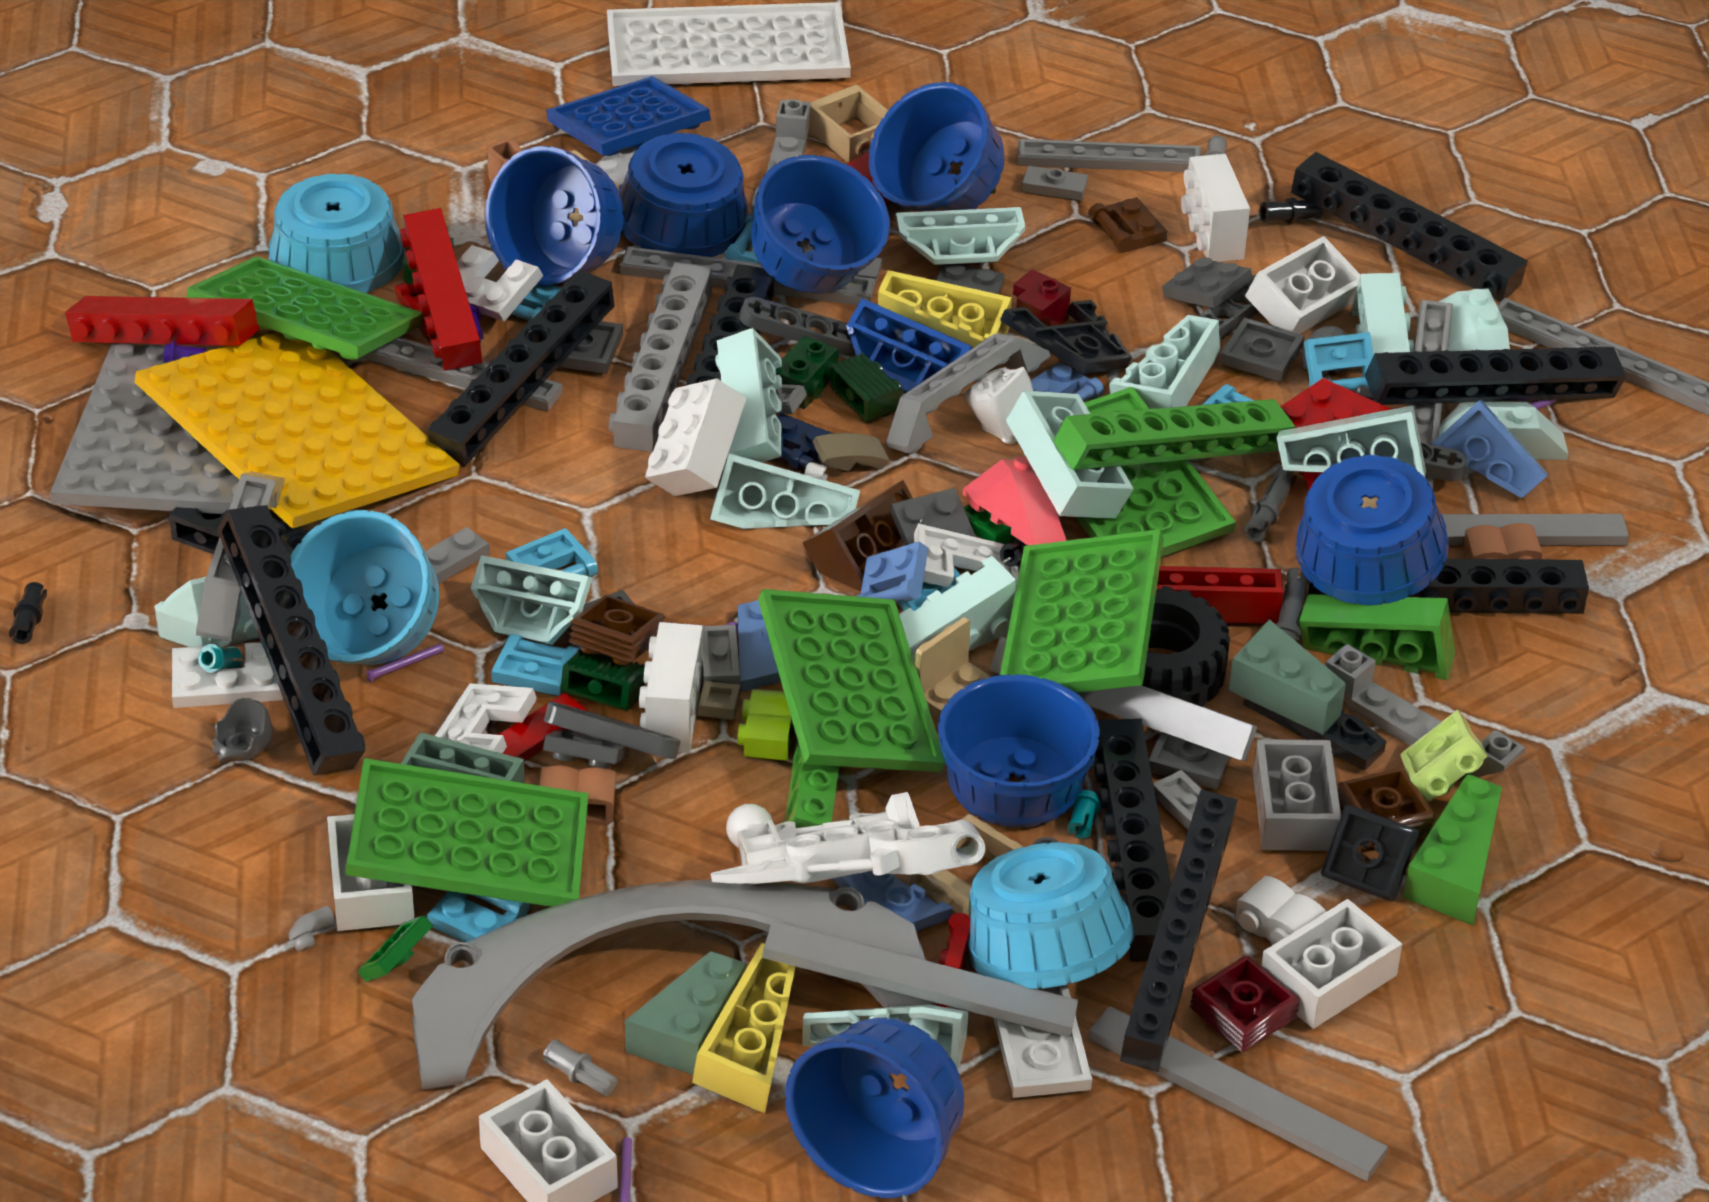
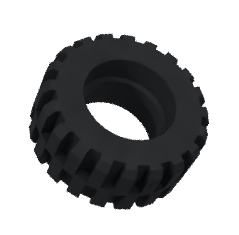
M1162 586V589L1156 590L1148 648H1164L1177 653L1157 654L1147 651L1142 686L1201 707L1219 693V689L1223 686L1226 676L1230 643L1229 629L1221 614L1214 606L1210 608L1207 600L1200 596L1195 598L1191 592L1183 589L1181 592L1174 591L1172 587Z

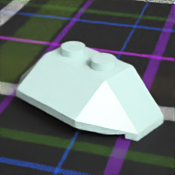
M1021 207L896 213L899 237L934 265L998 262L1025 232V222Z
M1489 289L1458 291L1438 301L1453 304L1448 351L1510 349L1508 328Z
M1477 402L1460 403L1440 423L1439 436ZM1484 402L1534 459L1568 460L1569 454L1564 434L1528 402Z
M481 555L470 589L474 596L478 598L480 606L494 632L507 636L516 634L526 640L553 645L572 624L571 621L582 613L593 578Z
M206 577L189 580L174 591L164 602L161 601L154 606L159 637L188 647L206 646L208 644H217L220 647L259 639L242 594L240 597L241 615L232 642L196 635Z

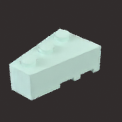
M1399 273L1361 274L1351 312L1352 316H1359L1360 324H1356V333L1370 332L1373 355L1374 353L1414 352L1413 340H1408L1407 333L1410 331V314L1404 311L1407 291L1405 286H1401Z

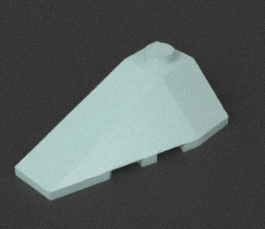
M728 453L718 484L710 520L741 529L830 525L856 509L860 490Z
M928 1004L804 1013L803 1046L812 1047L821 1040L835 1036L861 1020L877 1017L894 1018L908 1022L911 1026L915 1025L928 1033L932 1039H935L945 1049L948 1057H951L957 1070H959L967 1038L968 1011Z

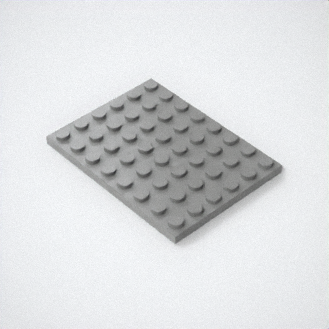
M129 343L111 344L50 491L51 504L173 511L176 507L198 508L202 513L222 514L229 510L239 479L134 383L136 371L164 364V346H138Z

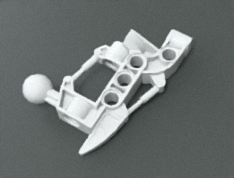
M908 792L891 795L885 808L886 812L875 814L854 813L849 816L850 820L823 823V825L796 828L793 821H786L774 826L771 815L763 807L756 804H743L733 810L728 817L726 833L729 840L739 848L742 866L711 873L712 882L750 883L751 885L781 881L810 883L873 871L874 875H884L886 873L927 875L977 863L985 853V844L974 825L966 820L920 826ZM972 837L967 847L956 848L962 838Z

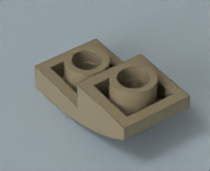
M834 433L816 436L812 440L819 454V460L829 468L836 467L850 471L857 462L862 466H872L882 470L889 461L877 437L855 433Z

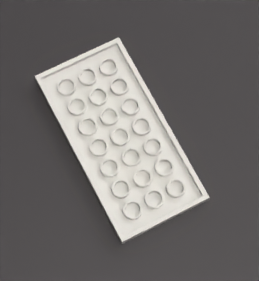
M840 2L607 10L613 86H622L650 76L666 84L690 85L693 83L719 84L722 82H778L781 80L797 79L808 81L826 78L837 80L840 78H850L851 75Z

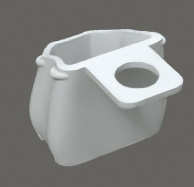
M1003 367L986 373L985 377L978 380L976 384L966 391L965 399L974 415L982 424L981 426L984 431L1000 438L1004 443L1014 444L1017 442V439L1006 419L1023 390L1033 391L1024 367L1014 370Z

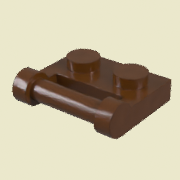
M1138 197L1106 206L1102 203H1096L1088 211V216L1092 221L1104 228L1114 240V246L1122 253L1167 240V230Z

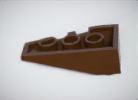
M903 480L802 542L819 573L861 591L867 557L896 549L901 539L889 510L894 503L913 499Z

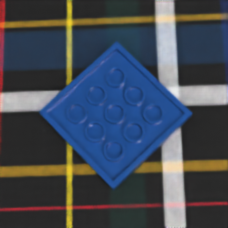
M653 76L546 110L550 123L604 156L616 155L621 149L630 146L640 147L643 143L657 136L668 135L682 129L698 128L700 123L711 120L709 108Z

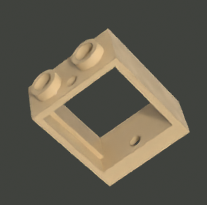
M856 84L812 101L808 130L849 163L869 151L872 138H874L873 132H875L881 119L885 117L888 109ZM857 117L869 128L850 135L839 124Z
M969 813L961 819L971 822L977 829L985 844L984 856L990 860L1022 847L1017 841L1009 839L993 829L989 824L980 821ZM972 837L962 838L956 848L968 846ZM947 870L927 875H910L909 886L915 883L926 890L925 896L937 904L943 901L953 907L952 915L964 913L971 917V885Z

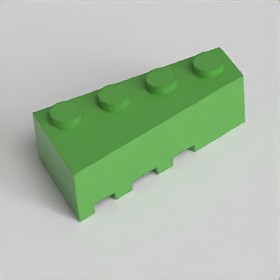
M1308 594L1299 620L1304 649L1334 655L1348 644L1376 660V665L1382 666L1383 661L1404 666L1403 671L1418 674L1420 669L1436 673L1435 678L1448 681L1455 657L1448 598L1408 597L1387 604L1359 605V603L1343 602L1335 599L1334 596Z
M1467 773L1409 864L1404 898L1474 925L1498 811L1501 786Z

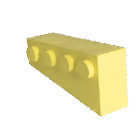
M761 943L697 1053L692 1083L765 1114L796 966L762 958L765 944Z

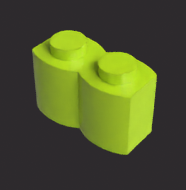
M753 689L750 700L744 699L742 721H746V724H739L737 744L744 746V757L788 761L794 725L785 693Z

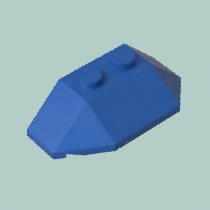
M863 298L846 325L855 354L860 355L863 352L873 362H879L884 373L891 379H897L901 384L902 391L906 393L973 349L972 346Z

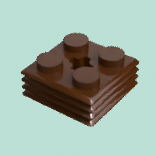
M604 595L571 621L574 625L570 627L573 631L570 633L572 638L569 642L579 646L581 651L586 654L600 653L612 657V661L616 664L630 665L645 651L649 650L650 637H657L659 622H664L663 619L666 616L633 603Z
M1397 768L1338 783L1339 788L1337 790L1342 812L1346 805H1351L1417 829L1419 831L1418 837L1429 834L1431 828H1433L1432 823L1434 822L1435 814L1418 788L1411 782L1405 768ZM1372 842V844H1371L1370 847H1365V848H1366V849L1375 848V845H1376V844Z

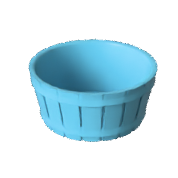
M324 174L304 179L302 182L292 185L281 195L274 211V226L269 243V261L364 293L387 284L403 267L405 248L402 246L400 231L393 214V207L386 193L376 183L350 174Z
M355 510L345 512V514L340 513L321 522V525L315 526L302 538V542L298 543L292 552L291 566L296 578L302 583L303 596L308 608L314 613L315 626L320 638L327 645L328 658L346 664L378 665L397 660L417 647L430 631L439 605L437 576L418 539L404 524L395 518L392 519L391 516L375 511ZM385 593L387 595L385 602L388 604L385 610L378 608L376 611H373L371 609L374 606V602L371 600L374 595L380 597Z
M1051 842L1049 844L1040 843L1014 849L996 857L988 865L981 868L972 882L970 890V936L968 939L969 959L972 967L980 975L1019 984L1028 989L1067 985V983L1078 982L1106 970L1115 964L1116 960H1120L1126 954L1130 944L1133 942L1134 925L1129 909L1122 900L1113 880L1111 868L1099 853L1088 849V847L1073 843Z

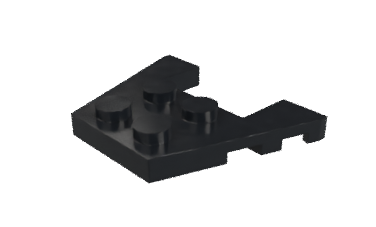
M1092 300L1071 302L1067 313L1078 323L1045 326L1026 307L1005 309L1000 319L1010 328L1040 347L1049 350L1051 354L1083 374L1124 369L1128 367L1132 356L1118 336L1114 333L1110 335L1107 331L1106 326L1108 322L1104 316L1099 315L1098 317L1095 310L1097 306Z

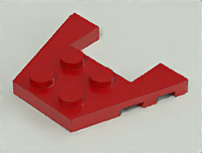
M1322 378L1280 406L1295 425V428L1392 410L1325 378ZM1298 471L1303 476L1308 491L1316 478L1321 473L1323 474V472Z

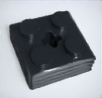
M1346 805L1322 867L1321 875L1385 900L1394 901L1419 831L1354 806ZM1373 842L1376 844L1375 850L1379 852V856L1377 859H1371L1369 864L1365 862L1366 856L1361 854V849L1363 847H1370Z

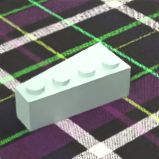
M1187 315L1164 335V342L1157 346L1153 345L1146 351V357L1140 363L1133 362L1126 368L1125 376L1121 379L1116 377L1109 383L1110 394L1133 387L1149 409L1187 406L1220 353L1219 320Z
M753 328L717 340L718 355L715 356V360L721 373V381L746 397L729 453L761 463L781 457V423L776 413L782 412V402L778 398L776 390L782 388V378L779 374L776 375V368L782 367V358Z
M1413 405L1282 430L1277 435L1282 467L1285 471L1324 473L1330 466L1341 463L1342 460L1348 458L1362 457L1363 455H1380V457L1387 456L1398 459L1401 462L1404 461L1417 469L1424 477L1426 475Z
M993 556L982 561L983 568L971 575L966 571L955 578L957 584L942 594L937 590L927 596V599L919 609L913 611L911 608H908L899 614L914 663L916 661V651L921 644L930 641L943 632L947 626L953 625L963 617L971 621L969 651L1008 634L1015 597L1016 579Z

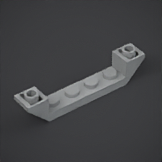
M781 99L776 115V138L766 173L775 164L778 165L780 161L786 158L805 155L811 102ZM756 187L755 194H754L753 201H752V205H751V211H752L753 214H755V213H754L755 199H756V195H757V192H758V189H759V188H757V187Z
M997 333L993 334L900 397L886 441L888 448L904 453L918 451L923 443L933 437L926 417L927 413L935 411L938 405L946 399L960 394L962 389L971 382L985 377L986 372L997 365L1005 363L1006 367L1011 369L1024 367L1026 372L1038 369L1042 362L1051 357L1049 350L1019 338Z
M252 471L241 474L229 510L267 505L269 510L270 507L276 508L285 478ZM220 538L204 582L196 635L232 642L241 615L240 597L242 592Z
M1346 644L1325 662V666L1346 683L1344 701L1352 712L1410 746L1441 723L1435 717L1374 683L1373 677L1376 660ZM1494 730L1481 741L1488 757L1484 759L1481 767L1470 775L1481 777L1502 772L1525 752L1526 747L1501 732Z

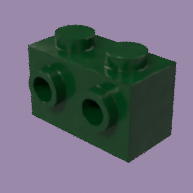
M803 336L782 358V367L776 368V375H780L782 384L802 385L805 387L807 396L799 405L800 408L805 409L814 399L819 398L823 389L831 382V367L834 363L838 364V348Z

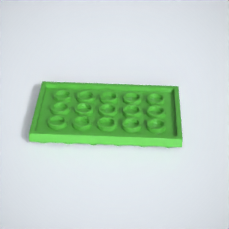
M257 256L188 287L186 298L253 299L257 324L260 329L281 332L288 339H301L310 342L314 348L321 350L330 349L339 352L343 358L357 360L377 348L392 342L394 339L421 326V321L423 320V314L420 311Z
M1133 387L1084 402L1090 414L1149 409ZM1189 460L1122 465L1121 468L1134 490L1117 517H1076L1090 538L1161 529L1164 539L1161 557L1234 532L1236 525L1235 520Z
M1161 529L1024 546L1000 675L1011 674L1013 676L1019 674L1037 676L1040 679L1045 678L1055 681L1075 693L1143 685L1164 542Z
M762 589L758 602L804 763L811 765L941 772L946 762L941 753L938 735L895 600Z
M364 758L345 875L550 907L579 899L589 793Z

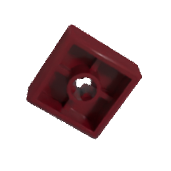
M1249 956L1240 958L1192 989L1193 994L1191 997L1193 999L1190 1001L1192 1003L1190 1008L1241 1052H1245L1298 1017L1296 1013L1298 1012L1297 1008L1299 1007L1298 1002H1300V999Z

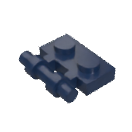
M780 414L777 418L781 423V457H778V459L788 462V466L796 470L806 469L807 464L811 462L822 464L812 440L816 436L834 433L786 414Z

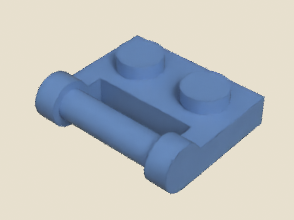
M1059 362L1031 380L1033 391L1079 394L1083 402L1088 399H1096L1104 393V386L1099 379L1095 377L1089 379L1063 362Z
M919 541L867 557L861 594H858L857 597L894 599L895 602L903 599L907 602L918 599L922 591L928 547Z

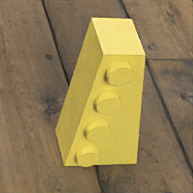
M887 270L878 291L879 306L972 346V348L995 333L1007 335L1010 328L1000 320L1004 310L1011 309L1012 297L889 270Z

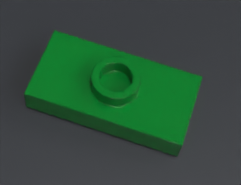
M970 504L963 507L974 533L980 538L1002 544L1017 540L1016 537L1010 534L1012 527L992 522L990 520L991 513L984 509V512H978Z
M420 916L402 923L359 968L358 973L365 982L385 976L394 967L397 968L407 962L414 954L411 949L433 927L426 916Z

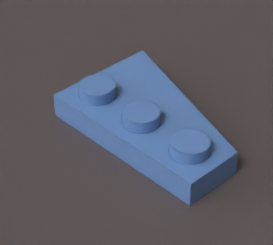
M1479 400L1431 443L1432 445L1462 452L1467 458L1466 467L1468 466L1486 476L1487 479L1520 498H1524L1549 476L1482 400Z
M758 600L738 605L740 692L781 682Z
M873 871L832 878L840 888L851 887L856 889L862 895L865 905L867 902L874 901L914 924L916 932L949 920V917L952 915L953 907L943 901L938 904L925 896L926 890L915 883L909 886L894 877V874L874 875Z

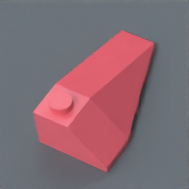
M1018 456L1014 460L1001 459L963 488L962 495L973 509L978 512H984L985 509L991 513L990 520L992 522L1012 527L1010 534L1027 546L1067 541L1057 511L1027 457Z

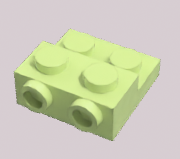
M1456 710L1400 754L1411 782L1428 801H1431L1436 796L1441 797L1448 793L1454 786L1455 781L1467 773L1471 774L1478 770L1483 764L1484 759L1488 757L1482 743L1472 733L1467 720L1459 710Z

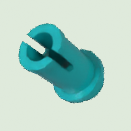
M208 644L198 655L200 666L209 673L218 672L221 669L239 668L242 663L240 661H232L233 658H242L241 651L236 647L221 648L217 644Z
M1082 790L1077 794L1075 802L1072 804L1074 810L1067 827L1069 834L1073 835L1076 826H1078L1075 837L1080 839L1088 838L1091 835L1095 815L1101 810L1099 796L1093 791Z

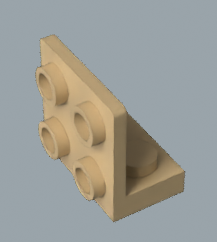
M963 617L953 625L947 626L936 637L921 644L915 654V666L930 713L938 720L945 704H948V700L955 693L965 689V686L975 681L991 677L968 662L971 621L966 617Z

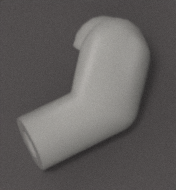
M324 906L296 920L288 933L289 941H293L297 951H303L314 945L315 939L311 935L312 932L335 922L331 909L328 906Z

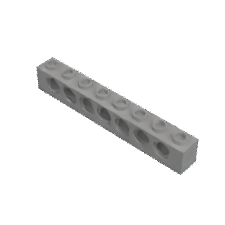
M674 262L670 274H665L662 285L663 293L657 294L655 313L651 312L649 314L648 332L642 333L640 352H635L633 356V371L627 372L624 384L625 391L619 392L617 398V412H612L610 415L609 432L614 434V447L647 452L654 451L659 436V427L664 421L669 407V398L678 386L712 294V267Z

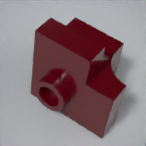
M1033 269L1013 284V295L1017 297L1016 308L1026 307L1045 326L1061 325L1069 319L1067 311L1070 306L1071 287Z

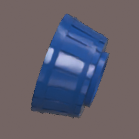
M949 82L927 84L904 95L900 101H897L886 112L885 117L881 119L869 149V170L878 191L895 204L918 212L978 208V205L985 202L992 194V190L994 191L1001 178L1000 174H1002L1005 160L1001 136L992 124L986 108L967 88ZM954 162L957 164L963 163L960 167L961 173L959 175L955 173L949 175V172L952 170L951 164Z
M671 133L657 136L643 143L631 157L625 179L619 188V195L623 204L622 215H624L621 232L624 233V236L630 242L644 249L714 257L724 253L737 240L745 227V220L748 216V204L743 186L744 176L738 159L724 145L711 138L702 137L697 134Z
M551 146L530 147V149L522 150L512 156V159H509L497 172V177H494L485 206L486 233L489 243H491V248L499 262L502 263V266L507 270L515 260L537 266L543 274L537 285L543 286L566 282L579 270L589 273L600 267L614 252L613 250L616 249L624 223L621 196L618 194L619 191L609 175L596 164L581 159L576 154L567 150ZM575 208H579V214L583 215V221H578L577 226H574V221L569 219L570 213H574Z
M799 155L798 157L786 158L780 161L778 165L775 164L771 167L760 182L755 199V215L751 226V240L754 253L764 270L771 277H774L776 281L788 288L791 287L793 290L803 293L810 292V294H823L835 291L850 283L861 270L874 261L885 246L890 232L888 231L890 229V219L886 211V204L875 186L864 175L862 176L859 171L845 163H840L838 160L825 156L818 157L817 155ZM807 240L809 241V246L814 247V250L803 253L802 248L797 246V243Z
M1363 455L1362 457L1348 458L1342 460L1341 463L1330 466L1312 484L1305 498L1304 513L1298 526L1296 558L1299 566L1301 565V571L1309 582L1313 583V586L1328 596H1334L1335 599L1353 604L1380 605L1408 598L1409 595L1412 596L1427 587L1429 582H1432L1439 575L1443 564L1446 562L1449 542L1446 524L1436 505L1433 489L1425 477L1417 469L1404 461L1401 462L1398 459L1387 456ZM1362 498H1378L1376 501L1378 507L1374 509L1370 506L1362 508L1361 506L1364 504Z
M998 675L988 677V679L984 678L965 686V689L959 690L948 700V704H945L941 711L938 722L940 749L948 770V782L956 799L974 816L977 815L978 818L986 822L997 823L1000 826L1006 827L1037 826L1040 823L1050 822L1058 818L1060 814L1063 815L1075 802L1077 794L1082 791L1085 776L1094 761L1099 742L1098 721L1090 706L1086 702L1084 703V699L1074 691L1065 688L1055 681L1045 678L1040 679L1037 676ZM1010 774L1025 778L1021 782L1007 781Z
M877 1017L861 1020L839 1034L821 1040L794 1062L785 1085V1096H787L785 1104L788 1119L792 1123L791 1127L802 1148H805L807 1155L823 1172L826 1171L827 1175L847 1188H852L853 1191L872 1197L898 1198L903 1195L913 1194L923 1188L933 1178L945 1159L950 1140L957 1131L963 1116L964 1088L962 1080L959 1079L960 1074L951 1057H948L945 1049L935 1039H932L928 1033L915 1025L911 1026L908 1022L894 1018ZM891 1073L896 1076L901 1073L907 1077L905 1083L909 1086V1090L904 1087L900 1089L895 1088L893 1085L895 1080L890 1076Z

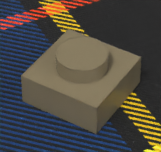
M704 681L698 705V716L734 720L740 699V685Z

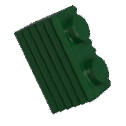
M861 352L860 355L856 354L854 358L850 357L843 362L839 361L838 364L834 363L831 367L832 391H835L836 395L843 399V402L846 401V404L851 409L853 408L854 412H857L858 416L865 420V423L896 411L900 397L903 394L901 384L897 379H891L885 374L879 362H873Z
M580 649L563 665L560 691L561 693L565 692L571 696L628 712L631 706H634V703L639 700L640 688L645 684L644 663L639 665L638 662L630 665H619L612 661V657L600 653L586 654Z

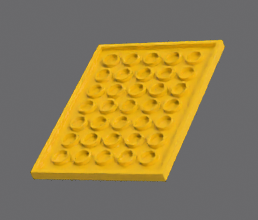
M281 332L265 334L261 337L247 340L241 346H225L161 365H154L150 368L136 371L134 383L238 479H240L241 474L249 471L284 477L285 483L277 507H270V509L292 529L458 476L459 463L442 448L429 442V437L329 349L321 350L314 348L312 343L301 339H288Z

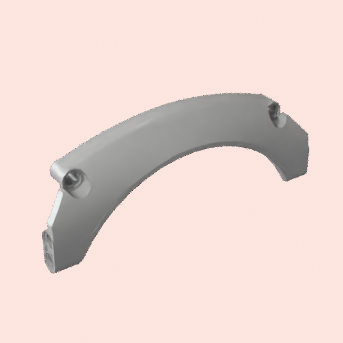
M712 879L644 884L572 900L527 915L466 943L459 942L448 948L445 954V963L437 966L412 998L414 1014L412 1016V1024L422 1089L426 1090L464 1083L483 1039L502 1011L526 985L543 970L570 952L596 939L628 928L656 922L705 920L751 926L769 932L772 921L925 960L922 946L918 941L914 924L874 901L867 902L865 905L862 895L851 887L832 889L788 882L751 885L750 883L712 882ZM846 905L853 911H845L837 906ZM457 961H466L471 964V966L466 968H457L452 965ZM862 984L884 1008L933 1005L931 1001Z

